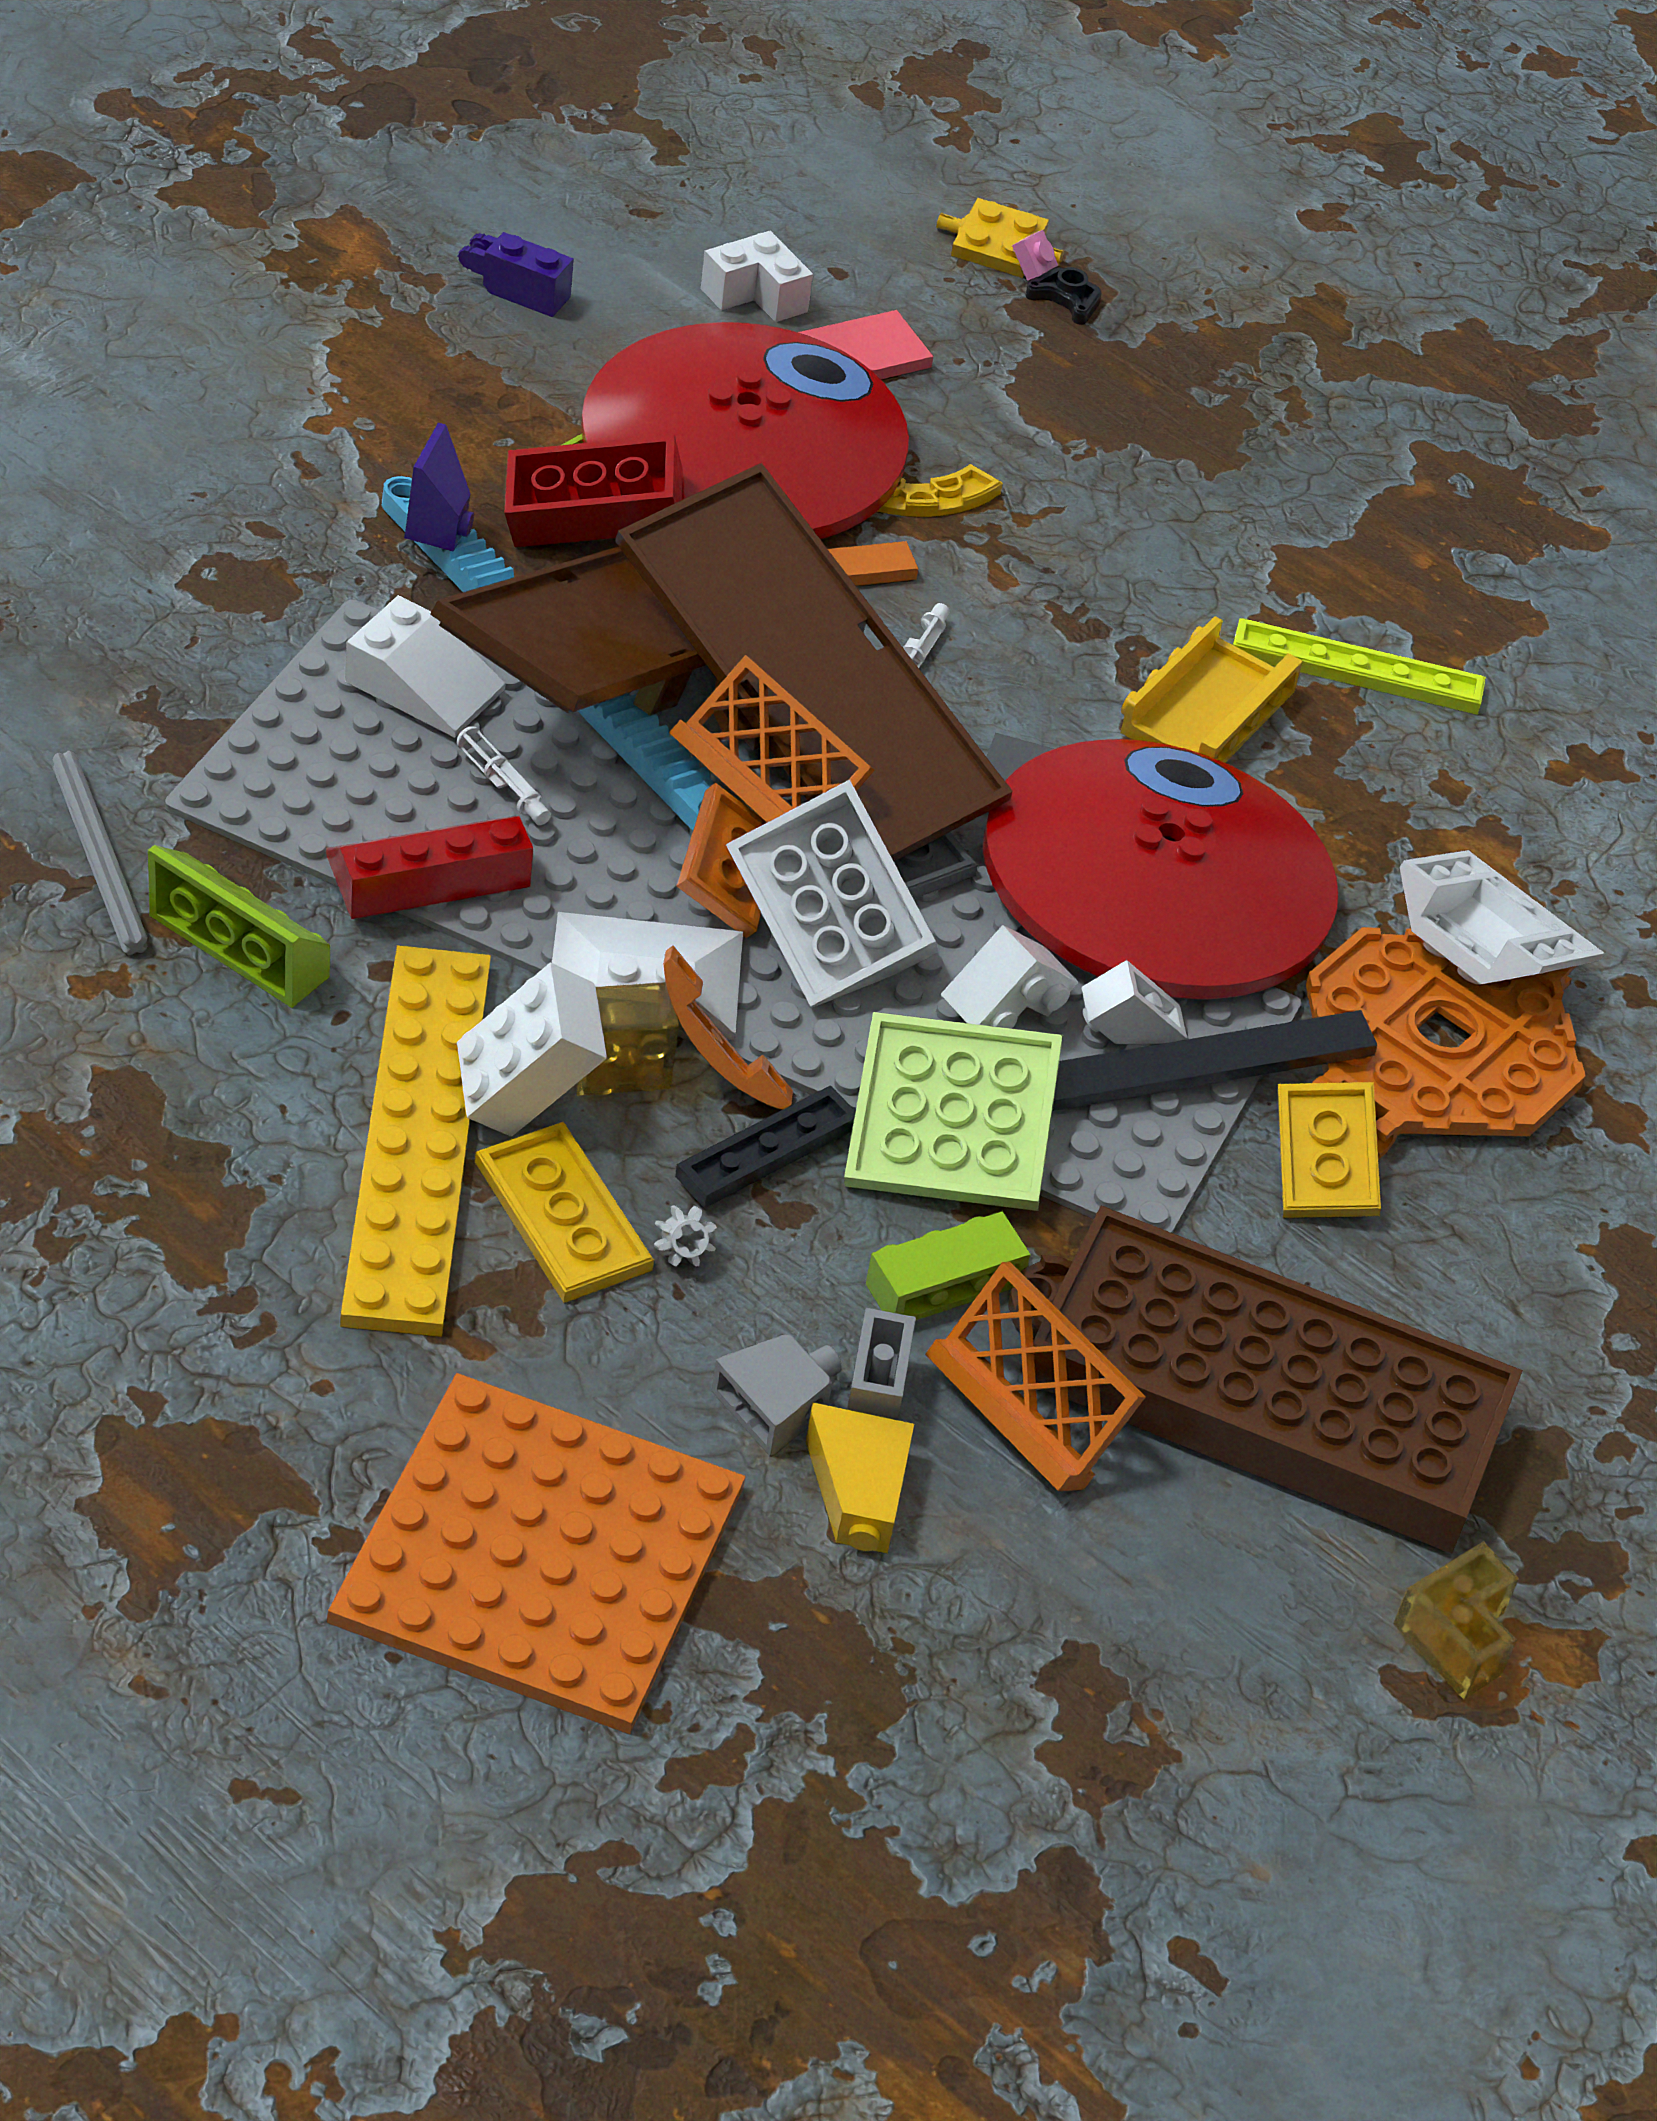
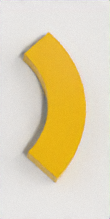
M972 464L955 473L931 478L930 483L910 484L906 483L904 478H901L893 495L878 512L912 517L943 516L964 512L979 507L1000 495L1003 483Z

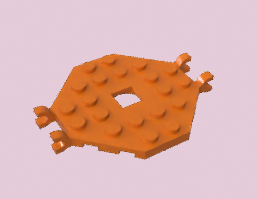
M1362 927L1309 972L1306 990L1312 1018L1362 1010L1378 1045L1375 1056L1322 1064L1324 1075L1319 1076L1312 1083L1374 1082L1375 1115L1378 1118L1376 1120L1378 1160L1391 1148L1400 1134L1531 1136L1581 1089L1586 1076L1583 1063L1578 1062L1574 1048L1576 1037L1570 1014L1565 1013L1562 1002L1563 990L1570 985L1572 980L1568 975L1577 966L1486 984H1474L1464 979L1457 971L1459 967L1450 960L1429 952L1423 945L1424 940L1413 933L1411 929H1406L1405 935L1381 934L1380 928ZM1437 1012L1471 1036L1459 1047L1450 1048L1431 1042L1419 1032L1418 1028Z

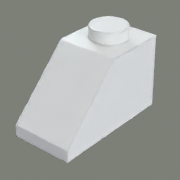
M1127 960L1081 987L1085 1002V1008H1083L1085 1021L1094 1032L1100 1031L1115 1044H1163L1188 1039L1180 1004Z

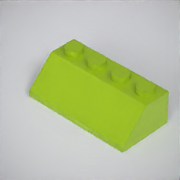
M157 845L148 849L150 917L291 1008L330 977V944L320 935L308 931L289 919L284 912L275 910L255 897L248 889L239 887L220 875L212 866L203 864L188 853Z

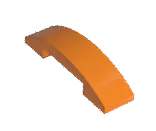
M674 945L665 951L663 967L668 994L683 1029L700 1054L726 1080L751 1097L782 1110L791 1106L792 1088L764 1055H761L751 1064L747 1065L695 1002V999L702 994V979Z

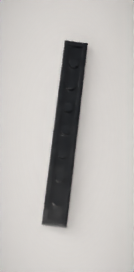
M1362 1010L1062 1060L1059 1062L1052 1111L1375 1056L1378 1045Z

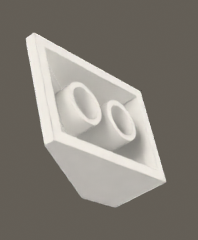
M398 595L346 642L345 682L455 738L505 690L506 683L465 643L439 626L440 621L430 615L431 611Z

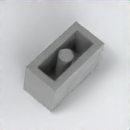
M870 1308L865 1309L847 1410L898 1420L916 1317Z

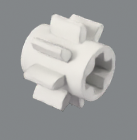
M673 1205L671 1206L672 1217L666 1222L655 1221V1225L662 1230V1239L657 1240L654 1243V1247L658 1250L670 1248L672 1251L668 1256V1262L674 1266L681 1262L682 1257H687L688 1261L697 1267L700 1263L698 1257L705 1250L715 1251L716 1248L708 1242V1233L713 1232L717 1227L712 1222L699 1223L702 1216L700 1208L693 1206L687 1216L683 1215V1212ZM683 1226L694 1231V1233L688 1236L689 1244L686 1246L676 1241V1239L682 1236L681 1228Z

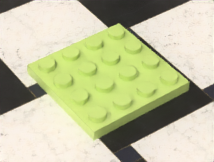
M873 1012L844 1176L845 1187L1038 1211L1063 1035Z

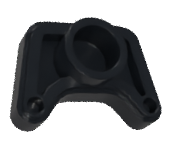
M1074 267L1054 268L1028 282L1025 296L1033 301H1053L1071 312L1074 323L1083 325L1087 323L1099 306L1102 293L1098 286L1088 281V276L1084 271Z

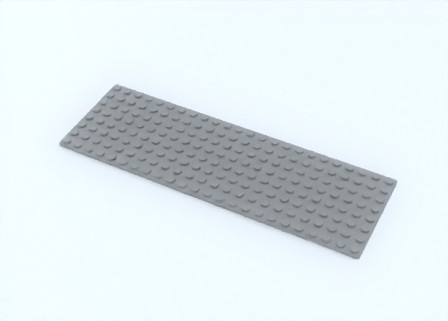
M353 599L347 600L165 799V808L168 812L336 886L338 884L326 856V848L501 817L520 816L533 846L530 887L395 912L536 974L550 962L552 963L558 912L734 930L676 887L693 831L578 711L566 713L483 655L471 649L506 683L505 690L467 727H477L530 786L542 796L541 803L551 812V817L545 824L537 825L529 815H522L517 810V803L520 797L509 785L500 789L497 788L467 754L457 746L458 735L454 738L345 682L346 642L381 611ZM480 737L477 744L491 758L498 756L485 740ZM474 747L466 750L484 769L488 762ZM699 761L700 768L705 767V765ZM752 769L761 778V770ZM709 770L710 779L714 783L721 786L723 789H725L727 792H729L731 795L737 798L740 802H742L744 805H746L748 808L754 811L727 785H725L716 775H714ZM770 775V787L772 789L792 788L791 783ZM801 795L802 805L808 802L804 795ZM792 796L782 797L792 806ZM975 861L978 864L976 876L914 899L937 943L938 953L898 974L811 1008L761 914L757 932L748 938L743 936L735 1040H728V1042L747 1065L751 1064L761 1055H764L788 1085L811 1095L831 1085L856 1111L873 1012L966 1023L941 996V993L997 930L1004 925L1041 945L1043 944L1028 933L1012 916L994 889L986 865ZM1048 949L1049 952L1079 983L1070 992L1067 1002L1061 1008L1053 1011L1048 1017L1026 1007L1020 1013L1016 1024L1012 1028L1063 1035L1060 1061L1157 1045L1115 1044L1100 1031L1094 1032L1088 1026L1083 1016L1085 1002L1081 987L1098 978V976L1064 960L1050 949ZM1276 987L1229 998L1189 999L1171 997L1180 1004L1188 1039L1293 1022L1301 1006V1000L1297 996ZM598 1000L691 1042L674 1008ZM1263 1075L1052 1111L1040 1196L1092 1219L1095 1218L1102 1205L1174 1233Z

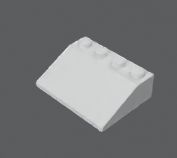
M850 780L726 844L811 1008L898 974L939 952L930 929Z

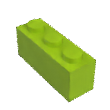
M1002 1211L986 1217H974L964 1224L942 1231L934 1230L920 1238L898 1245L890 1244L871 1253L866 1286L882 1311L916 1317V1321L973 1302L1002 1262H1011L1021 1272L1024 1268L1028 1267L1031 1254ZM1007 1281L999 1293L1015 1287Z

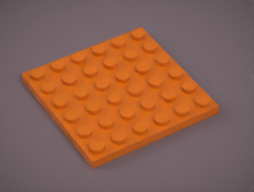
M456 1373L329 1607L327 1623L630 1735L744 1489L746 1476Z

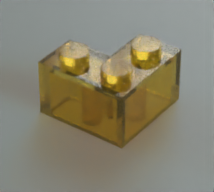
M1483 1541L1408 1587L1393 1624L1453 1689L1465 1699L1503 1674L1517 1639L1497 1618L1505 1613L1519 1578Z

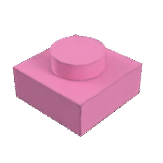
M1043 230L1033 233L1012 245L1027 281L1039 277L1058 266L1054 256V249L1047 240Z

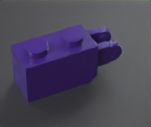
M503 232L498 238L490 235L486 236L485 233H476L470 239V246H464L458 252L457 257H459L458 260L463 265V268L465 267L467 270L470 269L472 272L482 275L483 285L492 295L550 317H554L571 297L574 258L558 253L553 249L542 247L519 236Z

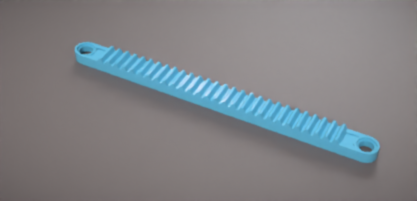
M397 476L387 479L384 483L381 506L405 531L412 478ZM471 529L468 538L461 537L454 552L414 541L462 592L514 577L513 568H505L504 559L502 557L496 558L493 548H486L484 538L477 540L475 529ZM629 693L579 710L578 712L693 831L705 790L714 784L710 779L709 769L706 766L700 768L699 760L695 756L690 757L689 751L684 746L679 747V742L673 736L669 737L667 725L659 727V719L656 714L649 716L633 704L636 694L630 696Z

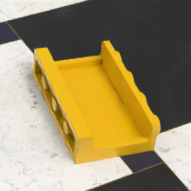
M1214 616L1204 627L1198 626L1194 630L1188 643L1182 649L1179 647L1175 648L1169 656L1167 663L1160 670L1154 669L1138 692L1132 691L1129 693L1121 708L1124 719L1120 733L1132 740L1150 741L1185 748L1226 763L1295 692L1303 661L1288 653L1275 667L1221 639L1219 634L1223 620Z

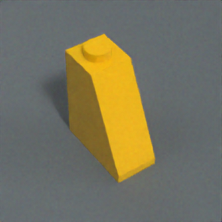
M818 1403L812 1404L806 1445L836 1543L849 1545L861 1551L873 1550L888 1554L914 1428L913 1423Z

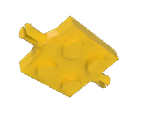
M977 198L970 213L962 219L941 212L936 228L957 234L952 245L951 256L1023 278L1024 272L1012 245L1041 230L1046 235L1049 219L1000 205L993 201ZM1053 248L1054 256L1059 266L1064 250Z

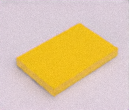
M1374 1082L1278 1084L1283 1218L1380 1216L1381 1202Z

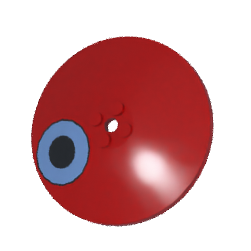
M736 322L702 323L673 328L648 336L626 347L612 357L595 375L584 399L581 423L583 443L675 434L683 467L682 500L762 463L820 539L836 535L860 524L876 513L890 499L903 477L909 442L907 422L895 396L886 384L860 361L824 341L805 334L768 325Z
M1127 739L1094 740L1061 746L1042 753L1016 769L1005 780L1013 791L1011 800L988 812L983 834V855L988 875L1001 901L1028 933L1064 960L1098 977L1127 960L1170 997L1218 999L1248 995L1266 990L1286 981L1311 963L1322 949L1336 915L1338 885L1333 863L1324 844L1305 818L1284 798L1249 774L1220 760L1189 749L1150 741ZM1163 836L1171 837L1176 841L1167 840Z

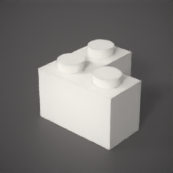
M770 230L705 250L700 289L721 311L755 301L774 322H779L808 312L813 273Z
M1002 925L946 987L941 996L968 1024L1012 1029L1017 1022L1018 1016L1026 1007L1047 1017L1053 1011L1061 1008L1067 1002L1070 992L1079 982L1046 947Z

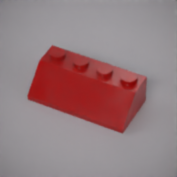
M512 816L326 848V856L350 918L356 919L528 888L531 885L533 846L520 816Z

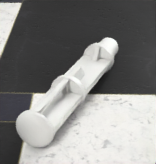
M937 603L931 612L925 613L921 618V626L925 630L921 639L909 638L905 646H903L918 668L923 664L938 637L945 630V620L950 614V610L945 604Z
M470 726L463 729L457 737V746L467 754L497 788L500 789L509 785L520 797L517 803V810L520 814L529 815L537 825H543L548 822L551 812L541 803L542 796L530 786L477 727ZM480 737L485 740L498 756L491 758L477 744ZM474 747L488 762L484 769L466 750Z

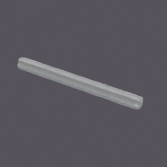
M67 751L64 754L58 752L52 759L54 762L53 770L122 951L127 955H133L136 952L143 953L148 947L146 943L147 935L78 757L72 751Z

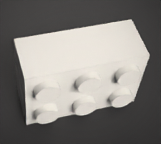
M550 962L457 1041L467 1118L512 1137L607 1059L594 982Z

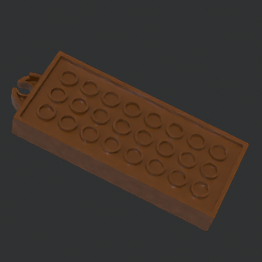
M1102 1205L1073 1262L1060 1256L1041 1255L1039 1262L1021 1271L1146 1396L1127 1421L1128 1424L1451 1554L1453 1553L1523 1370ZM1013 1287L1011 1288L1008 1303L1010 1313L1019 1312L1018 1290ZM1031 1304V1311L1037 1310V1309ZM1044 1316L1032 1317L1033 1346H1052L1051 1323ZM1019 1318L1012 1319L1013 1324L1020 1331ZM1065 1338V1344H1071V1343ZM1078 1350L1065 1351L1067 1381L1086 1380L1085 1357ZM1053 1352L1034 1353L1036 1383L1055 1382ZM1099 1372V1379H1100V1378H1105V1377ZM1112 1384L1099 1385L1101 1413L1113 1415L1125 1397ZM1087 1386L1068 1387V1400L1088 1407ZM1055 1388L1043 1389L1055 1394Z

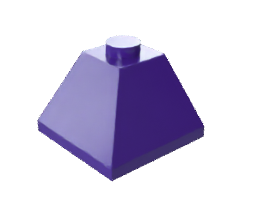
M437 423L413 467L404 538L454 552L461 537L468 538L474 521V512L468 511L471 494L448 428L445 424Z

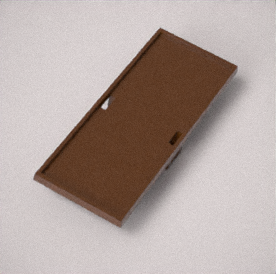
M762 463L618 530L615 542L720 683L740 660L747 655L875 770L856 792L893 862L1011 800L1013 793L1011 788ZM866 624L884 646L883 648L876 650L865 636ZM751 671L738 684V700L759 697V678ZM768 687V696H777V694H775ZM787 703L768 705L769 728L790 726V706ZM759 706L738 708V731L760 729ZM729 709L723 710L729 719ZM799 715V724H809ZM818 731L799 733L800 756L822 754V735ZM791 734L769 736V749L775 758L791 757ZM760 737L744 739L752 751L760 748ZM830 743L831 753L840 752ZM849 759L831 761V784L848 781L857 771L858 767ZM822 762L800 764V787L822 785ZM791 765L782 766L791 778ZM821 794L804 795L807 801H810Z
M620 547L439 599L430 613L431 616L440 621L439 626L566 713L579 711L637 689L639 691L633 704L648 715L659 713L678 705L692 671L706 665ZM568 580L567 584L563 585L562 583H560Z

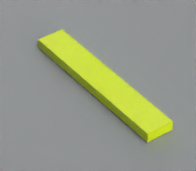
M1239 618L1233 645L1269 665L1276 666L1289 653L1303 661L1301 673L1478 715L1486 679L1484 676Z

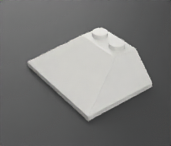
M1469 850L1404 860L1400 866L1411 931L1424 940L1423 945L1429 952L1436 956L1447 958L1459 967L1457 969L1458 973L1471 983L1486 984L1601 961L1605 954Z
M558 912L552 963L594 982L597 1000L673 1008L665 982L663 962L665 951L674 945L703 981L702 994L695 999V1002L727 1040H735L743 931Z

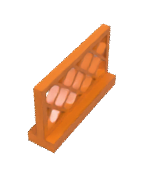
M747 655L740 660L686 723L680 719L669 732L767 823L800 806L801 795L822 794L842 784H831V761L849 759L858 767L857 771L849 779L856 791L875 771ZM751 671L759 678V697L738 700V684ZM768 687L775 694H777V696H768ZM729 695V701H724ZM787 703L790 706V726L769 728L768 705ZM759 706L760 729L738 731V708ZM729 709V732L711 733L703 726L714 711ZM799 715L809 724H799ZM818 731L822 735V754L800 756L799 733ZM791 734V757L769 759V736ZM760 737V760L742 761L739 759L738 739ZM730 740V749L721 741ZM830 743L840 752L831 753ZM822 762V785L800 787V764ZM791 765L792 788L772 789L770 787L769 767ZM761 768V778L752 769ZM792 796V806L782 797Z
M1002 1262L947 1338L936 1339L925 1353L1057 1491L1084 1490L1096 1475L1091 1470L1146 1398L1011 1262ZM1007 1281L1018 1290L1019 1312L1000 1313L999 1292ZM1031 1304H1032L1037 1310L1031 1311ZM988 1309V1315H983ZM1044 1316L1051 1323L1052 1346H1033L1032 1317ZM1019 1318L1021 1348L1003 1350L1001 1320ZM988 1321L990 1351H978L966 1339L977 1322ZM1065 1338H1066L1071 1344H1065ZM1078 1350L1085 1357L1086 1380L1067 1381L1065 1351ZM1053 1352L1055 1382L1036 1383L1034 1353ZM1021 1354L1023 1384L1011 1385L1004 1378L1003 1356ZM985 1357H990L991 1363ZM1099 1372H1100L1105 1378H1100V1379H1099ZM1112 1384L1125 1397L1113 1415H1101L1099 1385ZM1087 1386L1089 1416L1069 1417L1068 1387ZM1055 1388L1057 1419H1045L1038 1412L1036 1389ZM1024 1390V1397L1018 1391ZM1102 1421H1108L1102 1428ZM1089 1422L1091 1444L1081 1456L1071 1446L1070 1424ZM1052 1425H1057L1058 1431Z

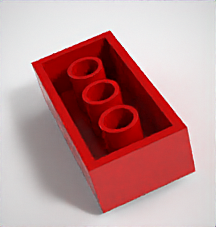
M675 434L508 450L504 514L514 547L616 538L618 530L682 501L683 467Z

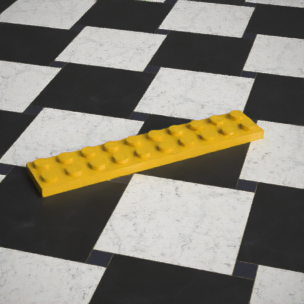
M397 945L343 1295L340 1327L442 1337L470 1119L466 1115L457 1041L484 1018L491 955Z

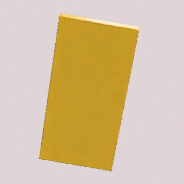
M564 1121L476 1151L475 1163L563 1303L653 1271L654 1259Z

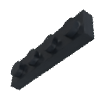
M830 1085L678 1163L675 1177L703 1208H706L852 1132L856 1111Z

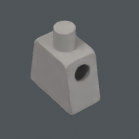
M784 1334L716 1359L712 1392L765 1452L772 1456L808 1428L813 1403L828 1406L832 1387L830 1377L841 1371V1362L835 1350L828 1345H824L808 1354L792 1336Z

